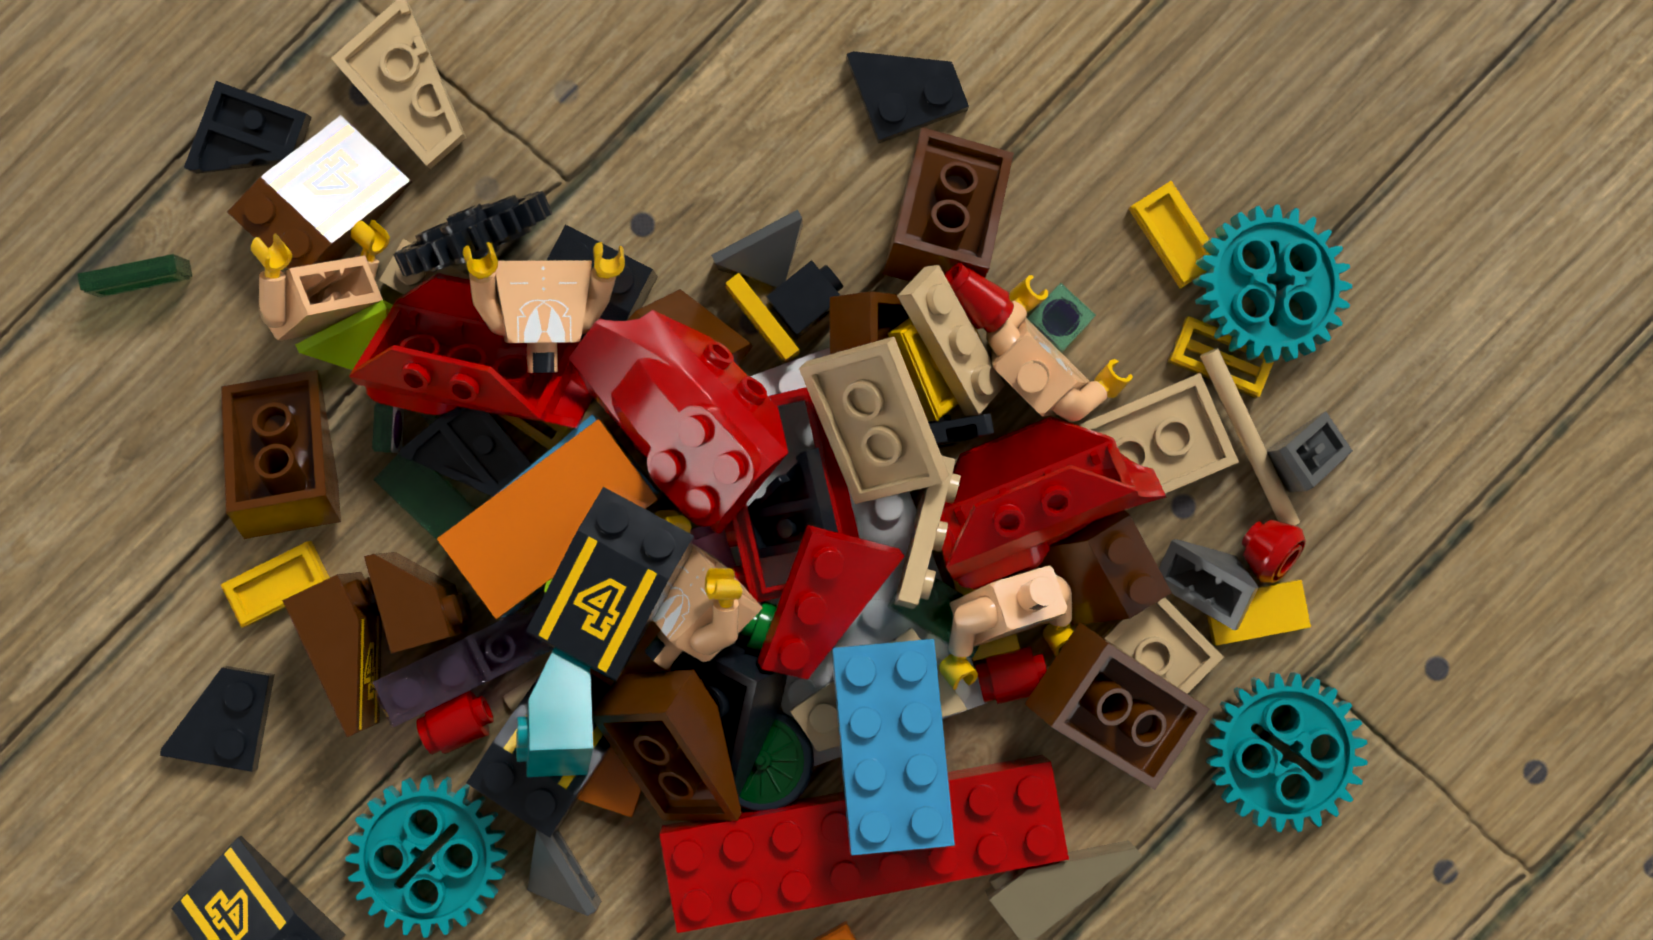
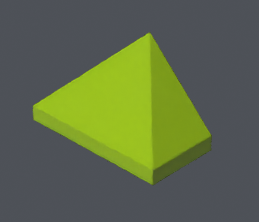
M381 300L295 344L300 354L353 370L383 320L388 316L393 305Z

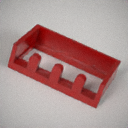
M807 387L768 396L777 407L805 401L815 448H819L838 533L859 538L848 486ZM746 503L725 527L729 548L738 546L742 565L734 567L735 577L757 602L780 598L786 583L766 588Z

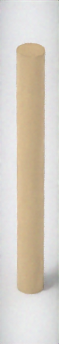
M1216 348L1204 353L1200 358L1277 520L1294 526L1299 524L1300 520L1219 349Z

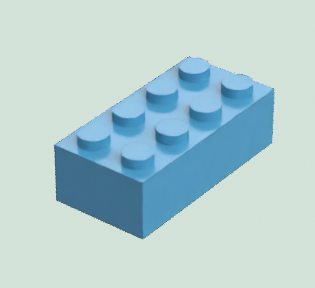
M934 639L832 648L849 850L851 855L955 846Z

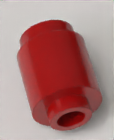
M1031 646L986 657L987 662L975 664L984 703L996 700L997 705L1029 697L1047 671L1043 654L1033 656Z
M467 691L426 709L425 716L416 720V726L420 739L430 754L433 755L440 751L443 754H447L488 736L489 724L494 722V717L487 700L483 696L476 697L473 692Z

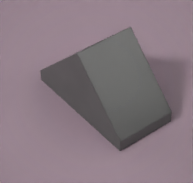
M1325 411L1266 451L1289 492H1304L1314 488L1353 450Z

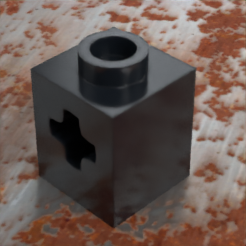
M811 260L767 295L766 298L769 305L798 339L830 314V297L840 296L838 291L844 286L827 265L819 269Z

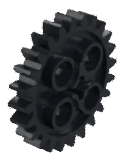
M543 191L530 193L520 198L512 195L491 204L474 205L449 215L446 218L447 222L415 235L416 241L396 251L393 255L402 275L406 277L423 271L431 270V272L453 264L460 265L466 263L463 256V248L465 246H469L473 259H479L487 255V242L492 243L494 251L497 252L500 248L499 245L531 232L530 227L552 215V210Z

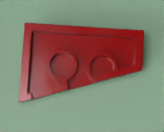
M807 525L757 660L761 669L808 680L905 557L901 550Z

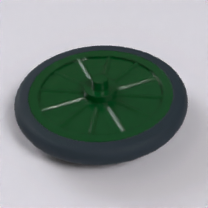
M778 711L739 796L740 807L755 812L789 806L801 796L810 782L814 768V753L811 741L799 723L782 711Z

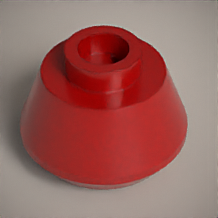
M1273 519L1265 524L1258 521L1247 531L1241 544L1246 547L1243 557L1260 582H1277L1292 568L1303 552L1306 545L1303 530L1298 526Z

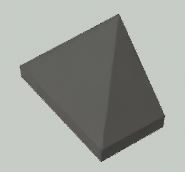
M796 210L712 254L711 256L718 270L733 275L740 273L743 278L775 288L779 287L786 281L803 227L802 216Z
M1178 539L1171 541L1159 567L1172 594L1234 631L1239 629L1258 590V585L1235 555Z
M557 829L550 838L537 830L527 890L586 916L594 913L602 901L559 830Z

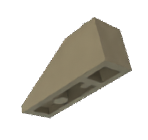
M1128 840L1068 852L1069 860L995 873L989 879L991 886L985 892L989 901L1019 940H1035L1139 860L1142 855L1137 848Z

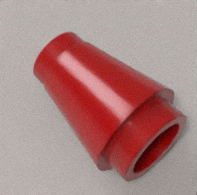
M962 263L955 264L946 272L945 277L975 329L983 328L987 333H991L999 329L1008 320L1013 312L1014 303L1009 300V292L973 270L966 268Z

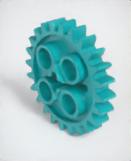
M1278 204L1269 208L1266 215L1260 206H1256L1248 211V217L1239 212L1230 218L1231 225L1223 223L1217 227L1215 232L1219 239L1211 238L1203 244V247L1211 255L1202 256L1196 260V265L1207 271V273L1194 279L1193 284L1206 288V294L1197 298L1195 302L1200 305H1210L1211 311L1202 320L1204 323L1218 321L1220 326L1214 334L1215 339L1227 334L1232 336L1229 345L1231 352L1241 348L1243 345H1247L1246 357L1248 360L1257 358L1263 351L1266 363L1277 361L1280 354L1285 362H1289L1298 358V351L1304 356L1316 351L1315 343L1321 345L1331 340L1327 329L1334 330L1342 326L1343 322L1334 312H1342L1350 307L1346 300L1339 297V294L1352 289L1351 283L1341 281L1339 274L1350 269V264H1336L1334 257L1340 254L1343 247L1341 245L1328 248L1326 241L1329 239L1332 231L1328 229L1317 235L1313 231L1316 225V217L1313 216L1301 224L1299 223V209L1297 208L1289 211L1283 218L1280 205ZM1271 242H1273L1276 245V253H1274V248L1270 244ZM1243 249L1251 251L1256 257V269L1250 268L1245 264L1242 257ZM1290 252L1296 253L1301 258L1303 263L1302 272L1297 271L1291 265L1289 259ZM1267 277H1269L1270 283L1272 284H1268ZM1243 296L1249 297L1256 305L1255 317L1249 316L1242 308ZM1290 299L1297 301L1302 307L1303 315L1301 320L1294 317L1290 312ZM1270 315L1272 317L1273 322L1275 323V326H1272L1269 323Z
M1270 672L1269 686L1267 687L1259 678L1253 677L1251 678L1253 692L1248 694L1241 688H1234L1235 696L1239 702L1234 706L1221 701L1220 706L1228 716L1225 720L1211 719L1210 721L1213 726L1221 730L1219 737H1209L1205 740L1209 745L1218 748V754L1206 758V763L1210 766L1221 768V771L1216 773L1211 778V781L1215 785L1228 784L1229 786L1224 790L1221 798L1227 803L1240 798L1235 812L1244 817L1254 809L1252 822L1259 827L1266 823L1269 816L1271 826L1277 832H1282L1286 819L1289 820L1291 827L1297 832H1302L1304 817H1307L1312 824L1320 827L1322 826L1320 811L1325 810L1337 817L1339 812L1334 801L1339 797L1344 801L1352 802L1354 799L1345 789L1347 784L1362 785L1363 783L1362 779L1352 773L1353 767L1368 764L1367 760L1355 755V749L1367 745V740L1352 735V732L1362 725V721L1356 718L1345 719L1344 716L1349 712L1352 704L1344 700L1333 704L1338 690L1328 686L1319 693L1320 680L1310 677L1302 688L1301 675L1295 672H1290L1286 685H1284L1280 674L1276 672ZM1287 705L1291 712V720L1286 727L1276 730L1272 725L1271 715L1278 706ZM1256 723L1275 739L1290 745V750L1318 769L1321 777L1314 779L1300 766L1283 758L1279 750L1253 733L1251 726ZM1325 734L1330 742L1329 750L1322 758L1314 759L1311 754V744L1317 736ZM1258 744L1262 750L1260 762L1255 767L1245 768L1242 763L1244 749L1249 745ZM1298 774L1301 781L1299 791L1294 796L1284 797L1281 792L1283 780L1288 775Z
M426 775L422 778L419 789H417L411 777L402 781V795L394 786L387 787L383 790L386 803L376 797L367 803L374 816L362 813L356 817L355 821L365 831L354 832L348 836V841L360 847L359 850L345 857V861L359 864V870L350 875L348 880L351 882L363 881L365 885L356 895V899L362 900L372 897L375 902L370 907L368 914L372 916L383 909L387 912L384 927L389 928L396 920L400 919L403 921V935L406 936L413 930L416 924H420L424 938H428L431 935L435 923L438 924L444 935L449 934L453 929V918L461 926H467L471 921L468 908L481 915L487 908L481 896L494 898L499 891L489 880L502 879L506 874L503 868L494 865L495 861L502 860L508 855V850L495 847V842L506 834L505 830H491L489 826L496 819L498 813L491 812L483 815L479 811L486 800L484 796L477 798L472 803L467 800L470 785L468 784L464 785L456 793L451 792V777L443 779L439 787L435 788L432 776ZM425 809L434 813L438 822L435 832H425L419 827L417 823V813L419 810ZM451 824H457L459 827L457 833L433 855L432 861L423 866L403 888H399L396 885L397 879L422 856L423 850L432 845ZM454 844H463L470 849L473 856L472 865L460 866L455 863L451 855V849ZM385 845H393L401 851L403 855L401 867H392L386 863L383 857ZM419 880H430L435 884L438 889L437 900L427 901L420 896L417 889Z

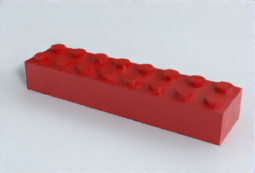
M1043 755L948 772L955 846L851 855L844 791L796 800L789 806L755 812L741 810L742 814L738 821H682L662 825L659 835L677 933L1069 860L1052 762Z

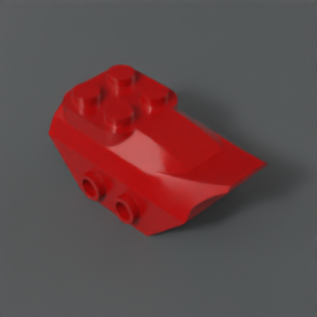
M436 273L395 301L388 316L383 320L349 375L355 384L365 386L367 395L373 401L380 404L432 415L447 413L458 406L538 420L578 429L593 398L588 393L582 378L568 359L580 342H557L558 372L527 373V343H507L502 335L491 332L473 305L470 280Z
M651 310L640 319L628 321H611L600 318L593 324L568 358L582 378L588 393L632 440L635 448L647 457V468L653 481L682 513L696 525L710 526L716 533L720 534L788 454L779 409L767 396L765 387L756 379L749 377L733 361L732 353L723 344L657 311Z
M1050 416L959 455L953 469L954 474L961 475L957 494L953 504L945 502L940 521L948 523L942 547L946 568L951 577L961 587L977 590L1015 572L1029 571L1038 567L1049 552L1051 544L1070 536L1095 520L1167 497L1154 469L1141 466L1120 453L1113 437Z

